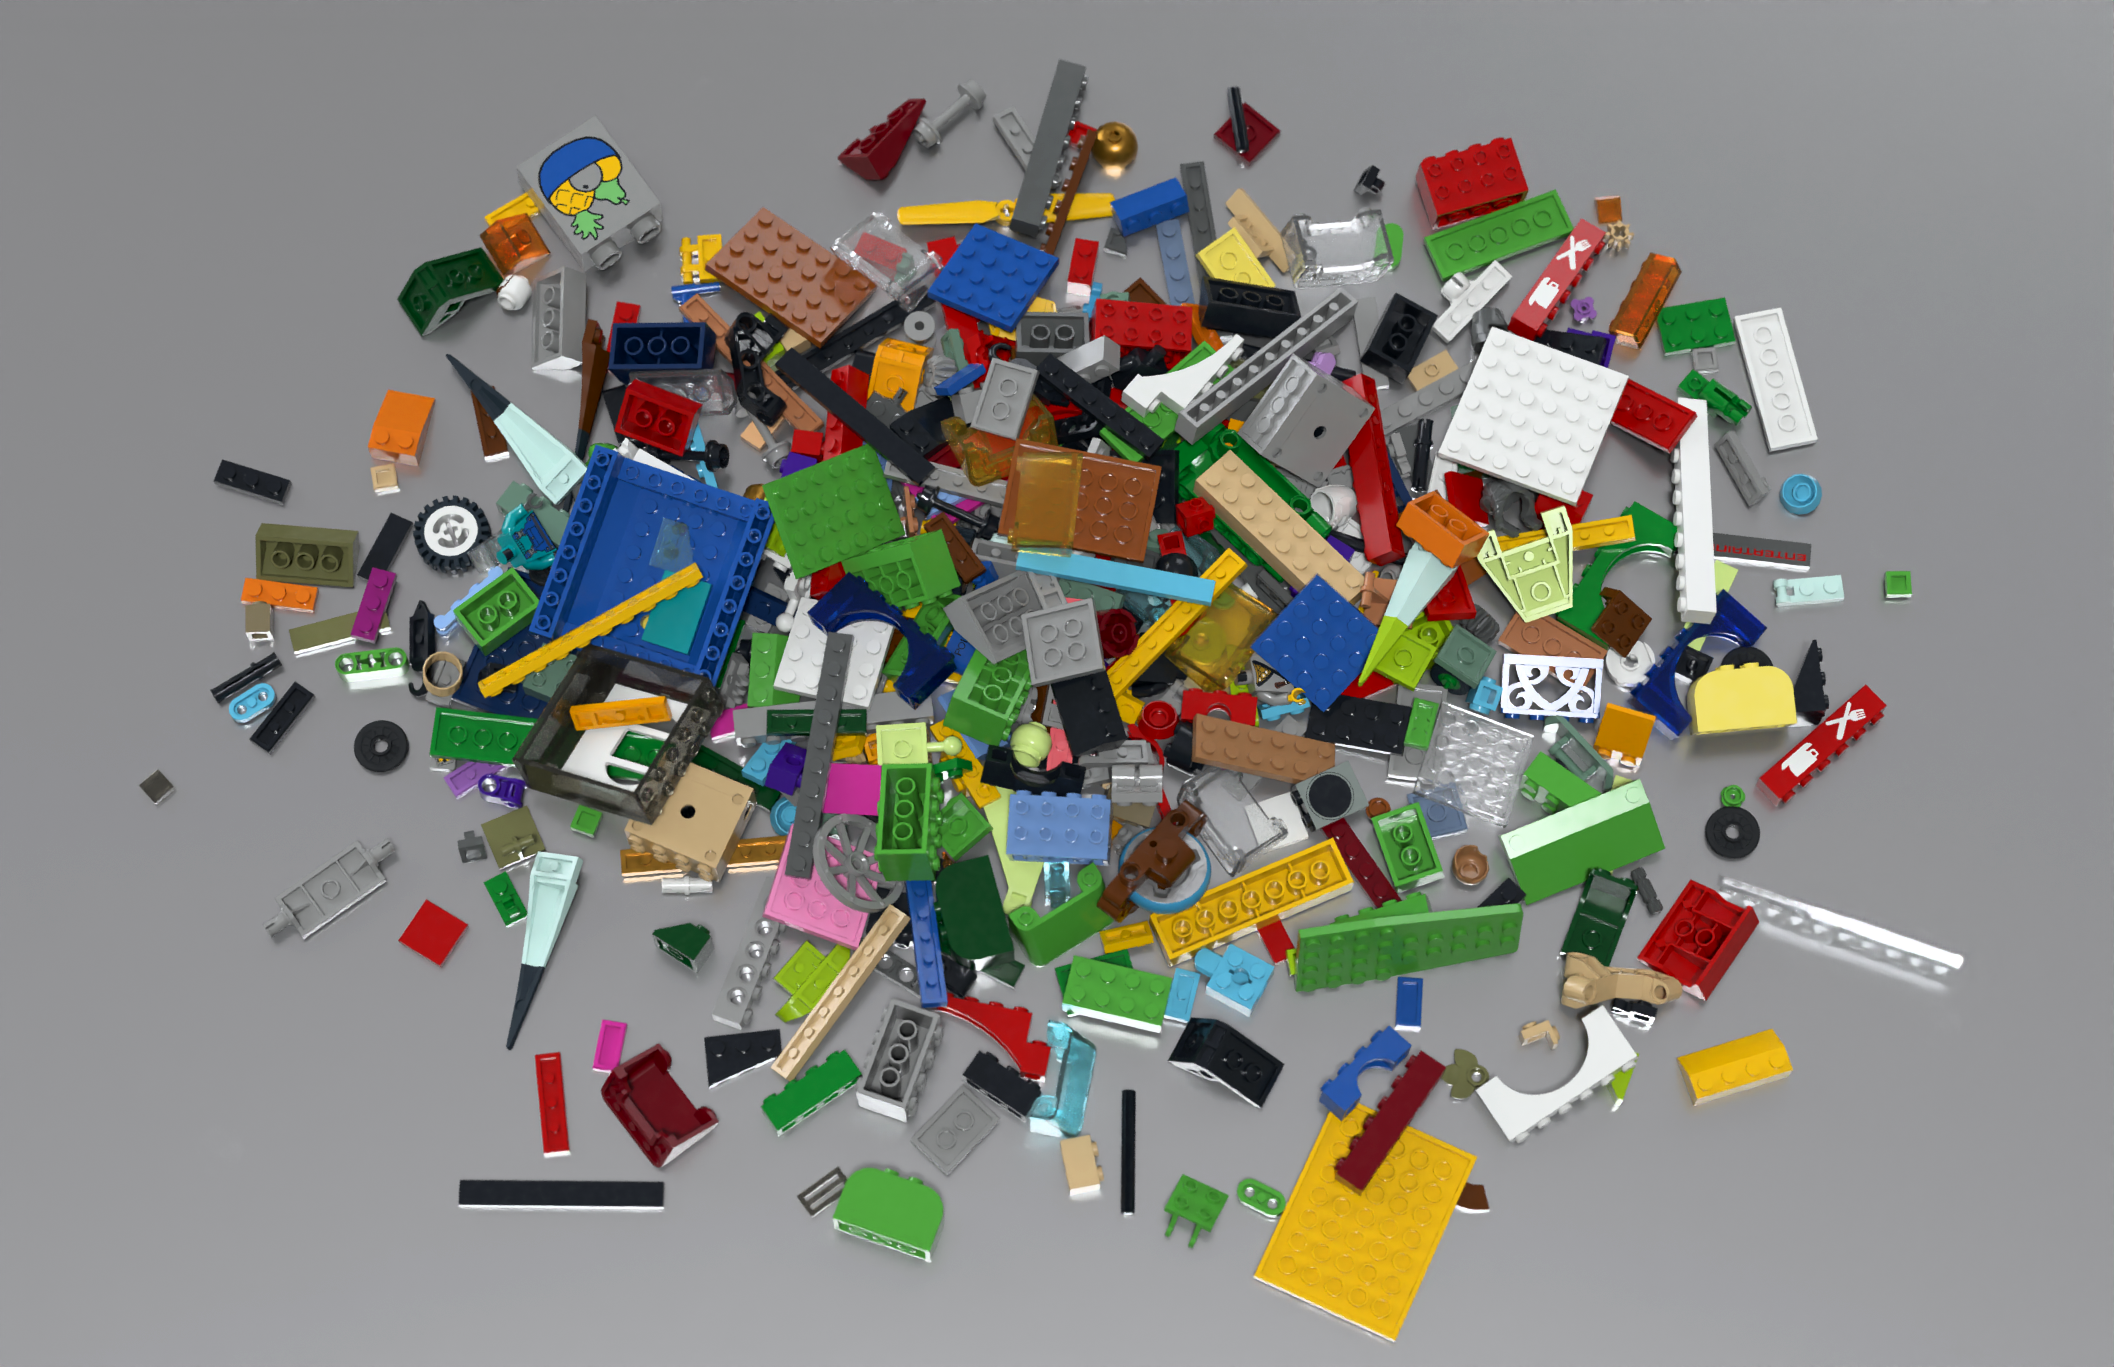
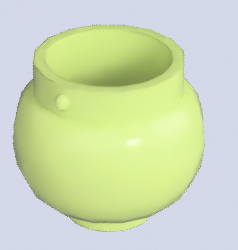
M1029 722L1028 724L1019 725L1014 730L1010 739V746L1021 765L1035 768L1039 766L1040 762L1051 751L1052 739L1044 725L1038 722Z

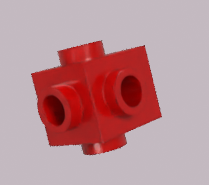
M1203 497L1193 498L1176 505L1177 525L1186 537L1202 534L1214 529L1213 519L1216 517L1214 507L1211 504L1209 505Z

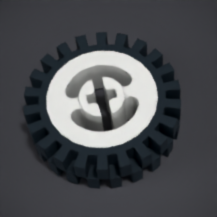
M453 495V500H449L448 496L442 497V502H438L435 499L432 501L434 505L430 507L427 504L424 507V514L420 512L418 514L419 521L414 523V542L421 558H423L427 565L430 564L432 569L437 571L439 568L442 573L446 574L447 570H451L452 574H458V569L466 572L468 571L467 566L476 567V561L479 559L482 562L485 558L484 552L488 553L490 549L488 544H491L492 540L490 535L492 534L484 511L481 508L479 509L474 501L470 503L469 499L465 497L460 500L458 496ZM450 522L460 546H454L446 523Z

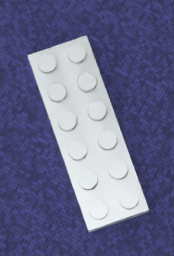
M1781 307L1734 316L1735 329L1769 452L1816 443L1818 438Z

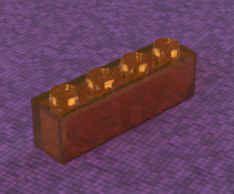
M1650 252L1646 261L1642 263L1636 280L1632 282L1629 293L1625 300L1621 302L1615 319L1609 325V333L1616 336L1615 344L1638 350L1641 349L1682 273L1675 258Z

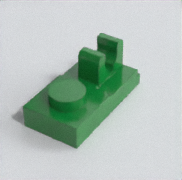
M506 871L483 882L506 927L527 917V910Z

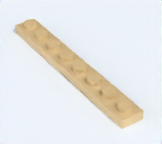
M889 904L770 1068L788 1081L794 1080L911 918Z

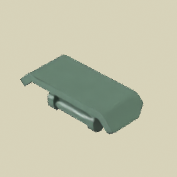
M1553 715L1546 717L1543 731L1557 733L1562 738L1548 752L1552 756L1559 758L1571 773L1584 782L1595 774L1603 782V794L1611 791L1613 783L1612 767L1563 716ZM1565 745H1568L1589 767L1587 771L1583 772L1562 750Z

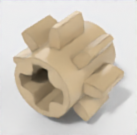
M1620 220L1615 225L1608 224V232H1606L1604 237L1605 240H1608L1607 248L1612 247L1619 252L1623 247L1627 249L1630 247L1629 240H1633L1634 233L1629 232L1630 224L1625 225Z

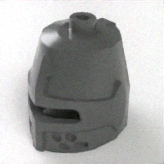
M1485 307L1473 314L1470 331L1472 350L1476 354L1481 353L1492 327L1509 332L1507 329L1508 325L1500 309Z

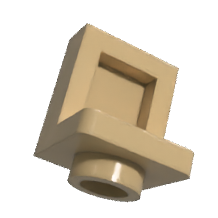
M1549 1020L1539 1024L1534 1021L1522 1027L1523 1030L1520 1031L1518 1036L1522 1046L1546 1037L1550 1049L1557 1048L1560 1036L1555 1026L1551 1027Z

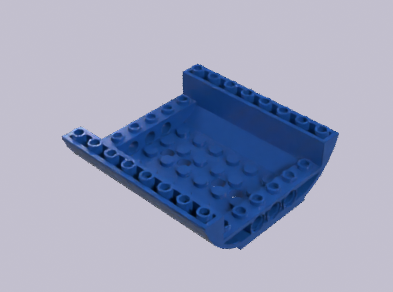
M595 445L529 631L554 641L662 580L665 570L676 573L695 562L703 575V578L699 580L713 586L689 655L641 640L645 630L642 622L644 618L650 615L651 610L647 612L641 611L634 615V619L626 624L620 623L612 627L613 629L610 633L604 636L598 635L591 639V642L585 647H576L575 650L676 685L705 693H713L774 523L768 501L759 498L752 500L625 458L617 451ZM680 524H685L688 527V532L683 537H678L675 533L677 526ZM672 547H677L680 552L675 560H669L667 557V552Z

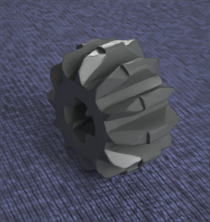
M1474 604L1477 612L1475 619L1459 620V623L1466 631L1485 644H1488L1500 631L1499 624L1485 609Z

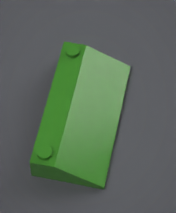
M1640 779L1633 780L1631 783L1498 836L1519 888L1527 894L1525 898L1526 905L1587 881L1592 869L1597 870L1600 868L1610 872L1665 849L1650 802Z

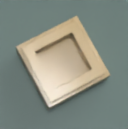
M394 463L370 468L375 493L399 489Z

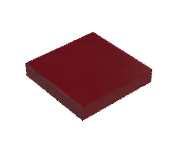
M1244 102L1242 105L1249 151L1246 153H1238L1236 151L1231 117L1214 133V138L1250 166L1280 135L1281 130Z

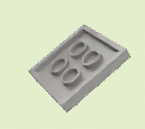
M1093 598L1021 615L1031 684L1034 688L1106 671L1095 600Z

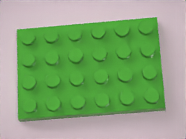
M868 444L762 485L796 579L905 535L886 478L883 477L884 473L876 451Z

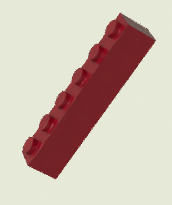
M1420 1051L1417 1057L1412 1054L1405 1065V1068L1408 1070L1404 1076L1398 1075L1391 1085V1088L1394 1089L1389 1097L1383 1096L1376 1107L1379 1109V1112L1375 1118L1370 1116L1362 1127L1366 1130L1362 1137L1356 1136L1348 1148L1351 1150V1153L1346 1159L1341 1157L1334 1168L1337 1171L1335 1180L1359 1196L1363 1193L1445 1073L1446 1067L1423 1051Z

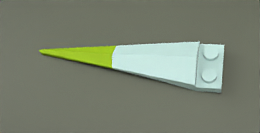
M1417 541L1409 550L1360 676L1359 687L1364 684L1418 615L1452 579L1459 567L1457 566L1452 569L1444 565L1433 553L1424 550Z

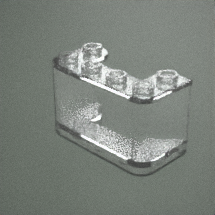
M1364 208L1358 211V214L1351 222L1337 220L1329 224L1312 223L1310 216L1299 213L1292 216L1280 233L1293 286L1297 289L1374 282L1379 280L1394 262L1381 209L1372 210L1371 208Z

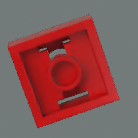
M977 333L966 339L972 364H983L986 369L985 374L976 379L977 384L985 381L991 364L988 357V348L990 349L995 343H1006L1010 346L1009 339L1006 337L1002 338ZM998 349L996 354L1003 361L1009 362L1012 349Z

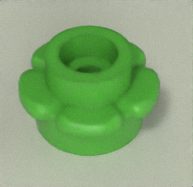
M1730 785L1721 791V802L1726 807H1740L1741 803L1745 801V793L1737 785Z

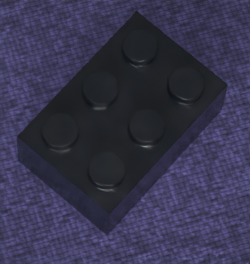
M1395 293L1387 304L1360 362L1402 384L1411 373L1438 315Z

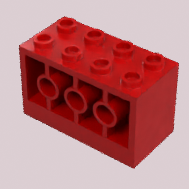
M1096 298L1089 321V342L1105 335L1120 345V358L1136 347L1151 351L1155 345H1160L1166 350L1164 360L1170 371L1191 353L1192 307Z

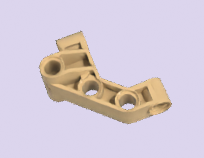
M1569 952L1566 954L1564 977L1567 979L1563 980L1561 1004L1577 1009L1613 998L1640 999L1659 1005L1677 1000L1682 995L1681 983L1672 976L1648 969L1603 966L1595 957L1583 953Z

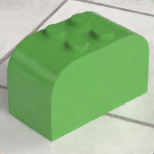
M863 1168L854 1172L846 1181L832 1219L834 1228L931 1262L944 1227V1210L940 1196L930 1187L923 1185L922 1180L914 1177H909V1179L899 1177L898 1172L887 1168L884 1171L875 1168Z

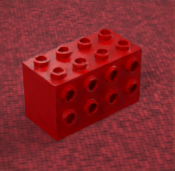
M1504 137L1495 138L1485 145L1480 143L1471 145L1464 151L1452 150L1439 158H1436V156L1427 157L1420 163L1415 177L1432 230L1475 219L1525 201L1529 191L1512 138L1504 139Z

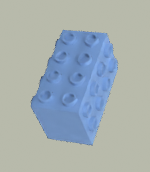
M1017 790L1016 794H1010L1007 857L1010 861L1089 865L1094 862L1098 866H1110L1113 804L1111 799H1107L1106 795L1099 794L1092 795V798H1082V794L1067 793L1066 797H1058L1055 792H1041V796L1031 795V791Z

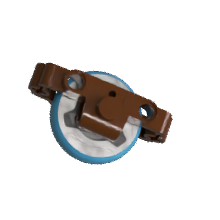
M1184 800L1177 809L1171 810L1156 827L1148 828L1135 835L1122 850L1118 863V875L1104 890L1102 897L1097 903V908L1116 922L1121 923L1139 907L1151 913L1165 915L1176 914L1195 905L1207 891L1211 879L1210 858L1204 846L1197 839L1208 820V816L1192 803Z

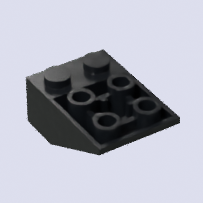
M1817 639L1812 640L1793 685L1797 724L1789 727L1819 725L1822 717L1825 716L1826 709H1829V698L1827 694H1824L1823 686L1826 685L1825 672L1821 671L1820 668L1823 654L1821 647L1818 648Z

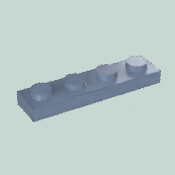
M1179 219L1155 225L1170 305L1181 306L1182 303L1195 304Z

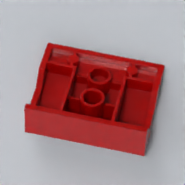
M1690 880L1637 959L1656 972L1674 977L1681 983L1682 990L1707 1001L1759 924V919L1752 906L1739 907L1726 901L1717 891Z

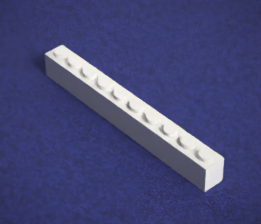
M1678 397L1676 402L1695 411L1698 417L1671 452V462L1674 463L1672 483L1675 484L1672 501L1673 505H1676L1673 523L1674 526H1677L1674 545L1678 547L1675 567L1679 569L1676 589L1680 590L1677 611L1681 612L1682 622L1710 624L1717 611L1707 401Z

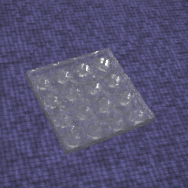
M1442 702L1412 794L1505 828L1508 825L1535 736Z

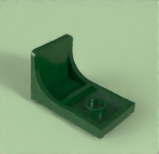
M1592 869L1560 954L1564 956L1569 952L1587 954L1595 957L1603 966L1609 967L1639 889L1635 882L1625 877L1619 879L1611 876V873L1604 869Z

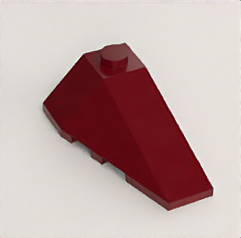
M924 98L908 99L887 115V122L870 128L871 134L862 141L858 138L853 141L837 157L838 160L866 180H882L889 175V171L896 165L926 104V100Z

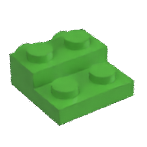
M962 792L958 796L951 798L947 805L940 810L943 813V825L938 826V833H941L942 839L941 846L955 861L993 830L992 826Z

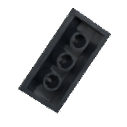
M1205 276L1202 278L1198 311L1202 327L1211 330H1227L1231 333H1246L1255 337L1276 338L1301 318L1295 291Z
M1107 671L1050 684L1072 758L1118 749L1127 740Z

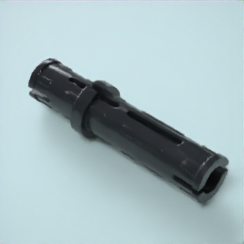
M1424 419L1418 420L1417 439L1414 440L1416 452L1411 490L1418 492L1419 488H1421V492H1426L1430 449L1433 448L1431 438L1434 421L1431 419H1426V423H1424Z
M275 652L257 663L252 662L249 668L210 691L217 703H220V701L240 691L257 679L261 681L264 679V675L282 666Z

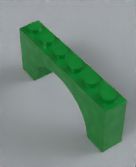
M1634 501L1630 508L1626 506L1620 517L1632 515L1636 541L1599 547L1594 555L1596 559L1593 564H1587L1583 570L1581 582L1573 585V607L1555 614L1558 616V622L1607 651L1610 649V646L1591 630L1605 609L1602 597L1599 594L1607 574L1616 564L1629 556L1649 552L1671 558L1677 548L1674 545L1677 526H1674V523Z

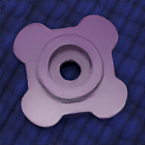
M1586 297L1582 300L1573 299L1570 305L1574 309L1573 318L1576 321H1587L1596 317L1597 311L1593 307L1594 299Z

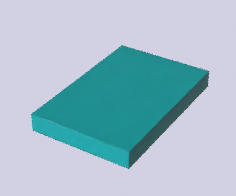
M665 570L662 580L675 574V572ZM699 581L698 584L691 588L685 587L677 591L678 594L669 600L663 599L656 603V606L650 612L641 640L689 655L713 585Z

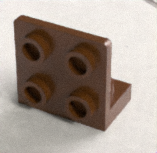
M1604 587L1599 595L1606 600V608L1591 630L1617 654L1626 658L1652 618L1621 590Z

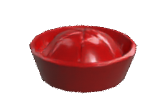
M1158 700L1148 703L1138 715L1137 724L1139 730L1145 736L1151 739L1162 740L1175 735L1174 730L1180 719L1176 709L1171 704Z

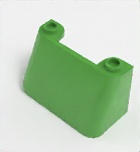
M1094 862L1078 873L1077 883L1082 893L1041 918L1033 908L1026 906L1018 908L1008 915L1009 932L1032 965L1042 967L1049 964L1113 923L1114 919L1097 908V903L1102 897L1106 886Z

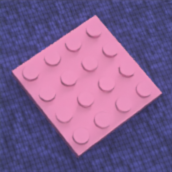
M792 823L762 917L856 951L859 947L868 913L851 909L837 900L823 884L815 864L813 865L811 880L785 876L794 825ZM827 836V840L843 853L840 841ZM850 845L852 852H854L855 846ZM825 850L829 868L841 866V863ZM863 851L866 858L874 855V853L869 851ZM878 863L870 865L869 870L881 874L878 869ZM843 874L834 876L837 882L847 891V878ZM866 878L873 889L876 890L878 882ZM856 881L855 897L872 901Z

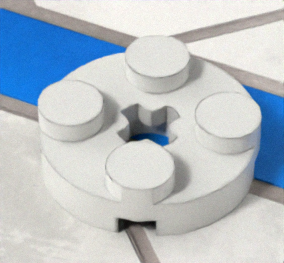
M1637 641L1627 657L1631 660H1636L1632 668L1624 664L1626 658L1621 657L1610 647L1605 659V668L1609 677L1615 681L1616 685L1620 687H1635L1645 683L1650 678L1655 665V656L1648 644Z

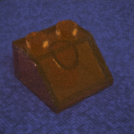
M527 213L496 220L479 235L503 276L519 272L551 253Z

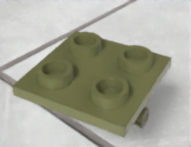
M528 806L481 824L500 870L532 857L538 851H546Z

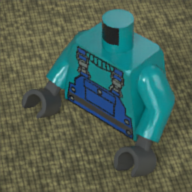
M535 493L529 494L525 504L521 503L505 516L501 528L502 534L497 538V542L502 549L496 553V557L501 564L510 562L513 567L517 568L522 565L526 570H543L553 564L556 556L554 551L557 549L534 511H528L530 508L538 509L543 504L542 500L536 505L531 504V499L537 495Z

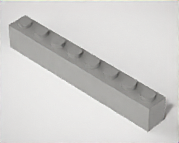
M931 688L875 694L870 711H867L868 734L876 733V725L926 722V727H928L930 724L935 723ZM816 701L733 710L737 746L742 745L744 748L756 746V743L766 742L768 745L780 744L783 740H791L792 742L805 741L809 736H767V710H813ZM842 705V708H841V709H859V708H854V707Z

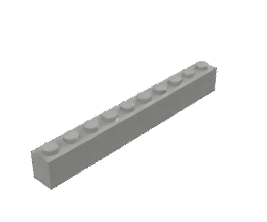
M1342 287L1338 288L1179 412L1174 430L1193 445L1272 383L1293 353L1304 358L1351 321L1358 301Z

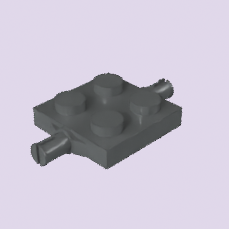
M899 387L894 397L889 398L874 390L867 400L866 409L890 429L892 422L907 413L902 407L901 402L908 392L906 390L903 391V388Z

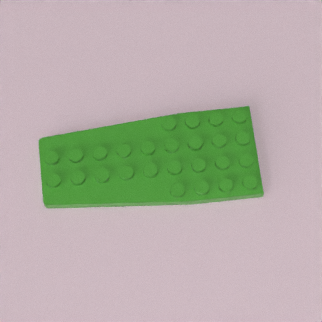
M1521 904L1373 918L1299 929L1294 976L1296 992H1311L1315 989L1326 987L1337 988L1340 985L1362 984L1365 981L1375 979L1384 981L1392 976L1514 953L1518 950L1523 920Z

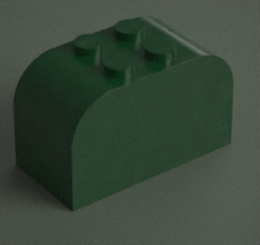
M989 855L947 866L941 871L936 880V902H933L937 923L942 922V926H939L943 946L948 945L954 962L965 966L971 971H977L1014 961V947Z

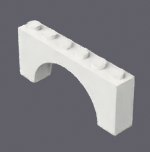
M1603 1005L1582 1019L1588 1034V1053L1578 1074L1565 1086L1546 1094L1528 1095L1510 1089L1496 1076L1476 1089L1511 1143L1514 1141L1517 1143L1524 1141L1530 1136L1529 1131L1535 1127H1538V1129L1545 1127L1551 1122L1550 1117L1556 1113L1560 1115L1566 1113L1573 1107L1571 1103L1579 1098L1581 1101L1587 1099L1594 1093L1592 1089L1600 1084L1602 1087L1608 1085L1615 1080L1613 1075L1621 1070L1625 1073L1636 1066L1635 1061L1639 1059Z

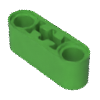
M397 647L345 653L340 655L335 661V668L340 678L345 682L402 676L408 672L410 667L406 653ZM394 659H403L400 665H391ZM371 662H376L374 663L373 668H369L371 666ZM345 665H354L352 670L348 672L342 671Z

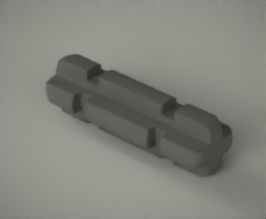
M1639 867L1631 872V877L1634 882H1637L1638 891L1644 903L1648 904L1647 909L1650 914H1657L1662 911L1663 906L1660 900L1656 899L1657 894L1650 880L1646 879L1647 874L1644 868Z

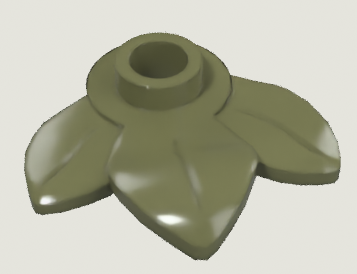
M1455 1049V1064L1445 1066V1073L1441 1077L1446 1084L1453 1086L1451 1097L1456 1099L1470 1097L1474 1090L1489 1081L1487 1069L1478 1065L1474 1054L1463 1049ZM1478 1074L1481 1080L1479 1082L1473 1081L1472 1075Z

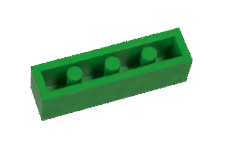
M846 1050L840 1053L839 1051L833 1052L826 1058L827 1062L819 1067L818 1065L811 1067L805 1072V1077L799 1081L796 1079L790 1081L784 1086V1091L778 1095L775 1093L771 1094L763 1100V1105L761 1106L762 1113L778 1136L856 1085L859 1077L862 1078V1073Z

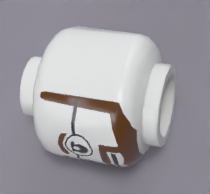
M521 275L507 276L496 291L498 302L507 310L521 309L532 295L528 279Z

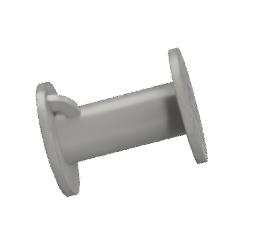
M916 311L908 315L904 322L905 341L934 348L937 338L934 332L935 321L933 317L923 311Z

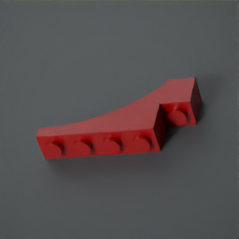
M946 992L947 1007L932 1008L961 1018L988 1034L1016 1063L1020 1069V1077L1045 1082L1051 1056V1047H1048L1047 1043L1037 1040L1028 1043L1033 1019L1032 1013L1028 1012V1009L1023 1007L1005 1008L1003 1004L998 1002L980 1003L978 999L973 997L955 998L954 994Z

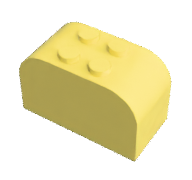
M1759 662L1746 663L1740 666V669H1734V665L1719 666L1715 668V671L1697 678L1690 685L1687 692L1690 735L1789 727L1797 724L1792 681L1783 670L1777 667H1759Z

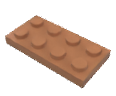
M1518 612L1515 613L1497 642L1511 652L1522 655L1604 659L1608 652L1550 616L1525 623ZM1549 666L1548 674L1557 678L1555 667ZM1589 669L1583 686L1586 687L1595 673V669ZM1566 670L1563 673V677L1567 681L1574 683L1576 679H1570L1573 676V672Z

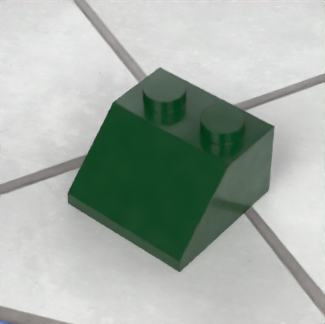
M691 923L657 929L652 933L658 949L696 973L699 972L714 950L712 938L709 935L710 931L700 924L694 926Z

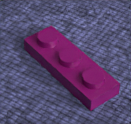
M372 567L350 634L352 638L376 643L397 579L396 573Z

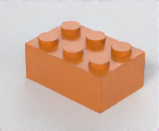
M1435 491L1408 502L1396 525L1403 530L1406 536L1416 540L1422 545L1424 550L1433 553L1444 565L1452 569L1477 557L1490 534Z

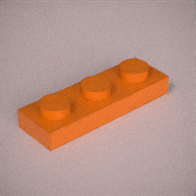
M245 578L241 602L242 604L252 605L253 602L263 601L270 604L272 608L315 613L319 589L318 587Z

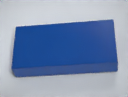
M969 364L934 387L939 396H952L985 374L986 369L983 364Z
M1398 977L1395 1028H1421L1423 978Z

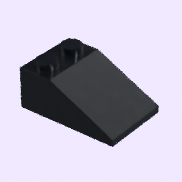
M948 396L910 410L890 424V429L926 460L952 442L958 446L978 431L970 427L971 423H956L952 401Z

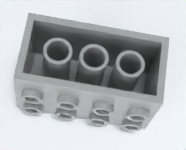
M892 998L889 1007H885L883 1011L880 1031L877 1030L872 1042L874 1047L872 1053H868L863 1066L865 1072L862 1078L859 1077L855 1092H857L856 1097L860 1107L907 1123L909 1116L914 1117L918 1106L917 1094L918 1092L923 1093L927 1081L925 1079L926 1069L931 1070L935 1060L934 1048L935 1046H940L944 1032H942L943 1026H941L939 1014Z

